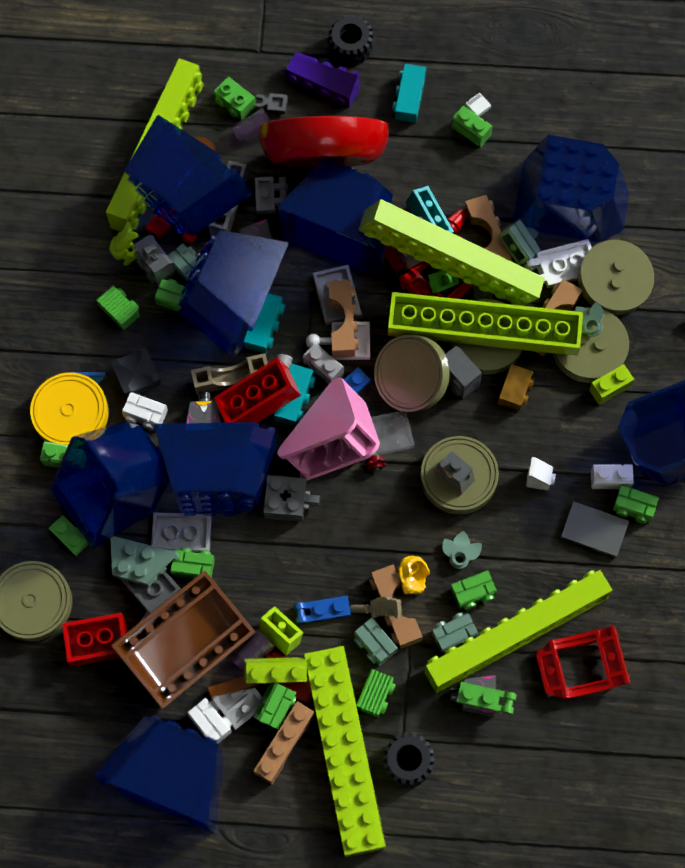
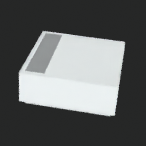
M479 93L466 102V107L480 117L491 109V104Z

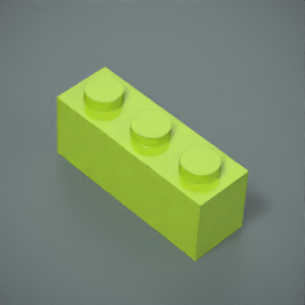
M304 657L244 659V680L246 683L307 682V661Z

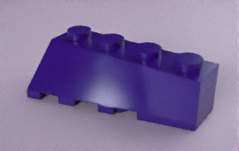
M296 52L286 68V77L290 82L298 83L309 91L318 92L322 97L333 99L342 106L350 107L360 91L359 72L353 71V73L346 72V68L341 66L338 69L333 68L330 63L325 61L318 63L316 58Z

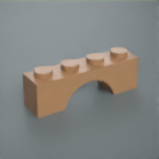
M487 195L465 201V211L468 213L467 217L470 224L486 229L491 236L492 241L485 249L511 261L513 257L498 236L501 233L499 228L501 225L498 216L495 217L493 213L494 205L492 201L488 200Z
M562 279L560 284L556 283L551 292L553 296L551 299H546L542 308L572 311L581 297L582 289ZM537 352L542 356L546 355V352Z
M351 280L328 281L329 306L338 309L345 318L343 325L337 331L331 333L332 357H355V350H359L358 338L354 339V333L358 332L357 321H353V315H357L356 304H352V298H355V287H351Z
M394 564L371 572L372 579L369 582L372 590H377L379 595L377 598L384 596L393 597L401 585ZM383 616L387 627L391 626L392 628L391 638L395 645L398 644L400 649L422 641L423 636L415 618Z
M298 701L296 702L256 766L254 773L273 785L291 750L315 717L314 711Z

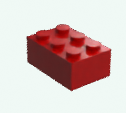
M122 613L62 623L67 662L71 667L120 658L111 645L127 633L125 618Z

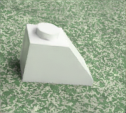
M532 457L528 469L526 487L549 491L550 485H554L556 474L552 473L553 467Z

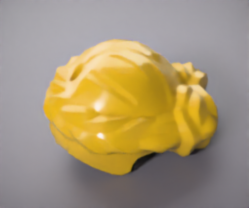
M419 556L405 557L398 566V576L402 583L404 594H421L426 588L425 579L430 574L427 564Z

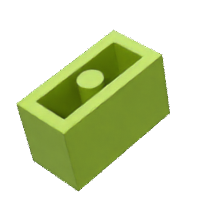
M623 364L593 381L589 391L597 403L601 405L631 388L634 378Z
M273 607L261 617L258 630L286 656L300 644L303 632L276 607Z

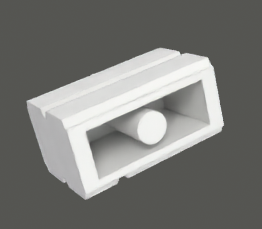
M132 392L122 410V414L127 422L131 424L141 423L144 428L151 431L153 429L160 430L168 412L165 404Z
M593 465L591 469L592 489H620L621 485L629 488L632 487V465Z
M204 699L192 708L187 715L212 747H215L231 734L232 731L229 727L232 724L226 716L221 718L217 713L220 709L213 700L209 702L207 699Z

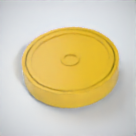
M62 373L49 378L36 390L31 401L30 415L36 431L45 442L82 448L95 441L101 435L108 421L109 408L102 389L94 380L79 373Z

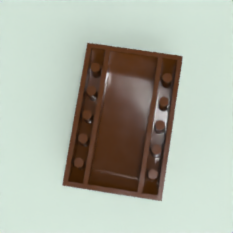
M203 571L112 644L111 647L163 709L252 636L255 631L209 574Z

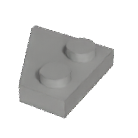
M253 687L213 696L212 700L227 717L232 726L237 729L255 714L262 696Z

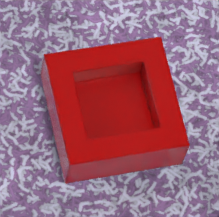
M156 214L145 229L148 233L161 240L172 225Z

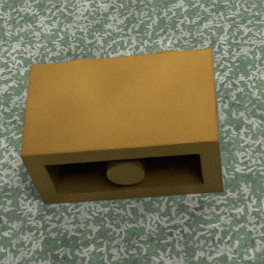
M511 364L498 405L520 412L521 406H526L529 397L526 395L527 389H532L535 380L532 378L533 371Z

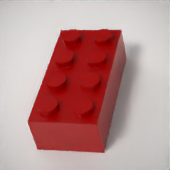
M277 357L220 393L214 399L226 426L238 436L301 396V393L288 367Z

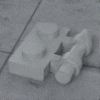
M273 177L255 178L257 214L275 213V206L280 207L281 213H287L289 206L287 191L289 187L286 183V178L280 177L279 183H274ZM274 191L280 192V198H274Z

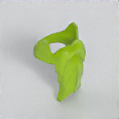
M127 222L124 229L111 240L109 250L115 259H125L124 266H128L136 259L133 254L135 249L132 241L138 238L139 235L132 231L130 222Z

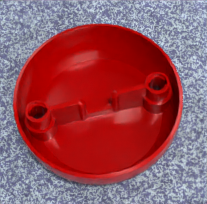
M351 116L287 118L270 121L259 126L260 146L267 158L275 165L295 168H338L370 164L377 160L385 150L389 135L388 123L373 118Z

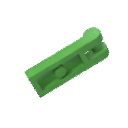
M461 682L457 703L513 715L514 708L512 705L513 701H516L517 694ZM499 698L505 699L503 706L498 705Z

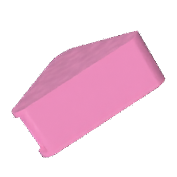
M342 378L334 379L280 446L278 456L281 459H287L300 471V477L306 478L307 481L371 457L379 448L380 442L366 402Z

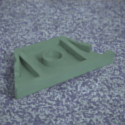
M111 536L112 575L118 579L150 586L159 575L167 570L166 566L173 559L177 560L179 558V554L175 551Z

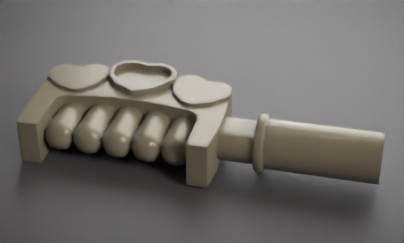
M391 596L371 600V605L350 606L351 613H371L372 618L379 616L401 618L402 615L401 600Z

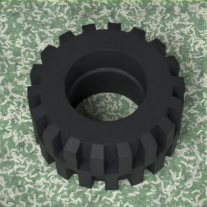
M346 15L344 19L338 18L337 23L333 22L328 34L331 56L333 58L336 57L337 62L342 61L344 65L347 63L354 65L356 62L360 64L361 60L365 61L373 49V32L371 26H368V22L366 20L362 21L361 17L355 18V15H351V17ZM346 37L359 39L354 44H347L342 40Z
M403 733L401 736H395V739H391L384 750L383 766L385 772L390 777V780L392 782L395 781L399 786H418L419 783H423L429 778L433 770V749H431L430 743L424 740V737H418L415 733H412V735ZM404 749L416 751L421 758L420 766L414 771L402 770L396 761L400 751Z

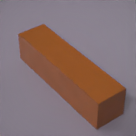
M244 676L208 688L212 698L217 695L253 687L256 688L260 686V683H246Z

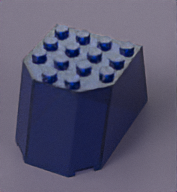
M160 115L153 121L125 169L126 174L129 176L127 180L137 187L136 191L140 196L145 197L144 202L150 208H153V214L158 218L163 217V220L169 226L174 225L181 234L186 233L190 237L200 232L252 194L240 174L234 168L230 170L220 160L222 156L218 152Z
M547 135L523 162L512 223L521 220L526 228H533L541 233L581 240L589 239V241L598 243L607 241L608 238L617 232L623 231L629 193L620 164L604 144Z
M323 158L279 204L278 214L281 240L342 265H349L350 268L364 274H369L370 271H376L379 274L383 273L387 245L382 244L376 238L365 236L363 232L359 231L364 211L380 199L393 205V194L377 179L373 178L372 175L360 173L350 166L340 165L333 159Z
M219 230L216 235L212 234L205 246L199 251L195 259L196 264L188 275L189 280L181 291L183 295L178 303L180 306L178 313L233 358L245 345V342L242 340L247 331L252 332L289 243Z
M685 380L629 401L618 426L630 455L641 474L668 486L685 480Z
M121 422L71 437L50 490L89 545L94 549L152 513L166 489L169 479L163 455L160 449L151 441L148 433L139 425Z
M256 422L155 424L156 435L180 512L184 513V516H196V514H204V516H215L216 514L234 516L235 513H242L258 507L277 445L275 428L268 427V430L260 428Z
M152 715L151 717L144 716L99 769L94 778L105 786L110 783L118 787L117 792L214 833L216 830L225 756L217 740L211 737L201 738L198 732L187 728L186 731L182 730L179 724L168 720L166 723Z

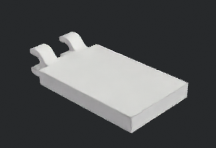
M589 239L540 251L535 255L536 258L530 259L524 266L530 271L537 268L539 275L545 277L543 284L546 283L547 288L554 287L556 283L560 284L562 279L568 282L577 281L580 263L592 247Z

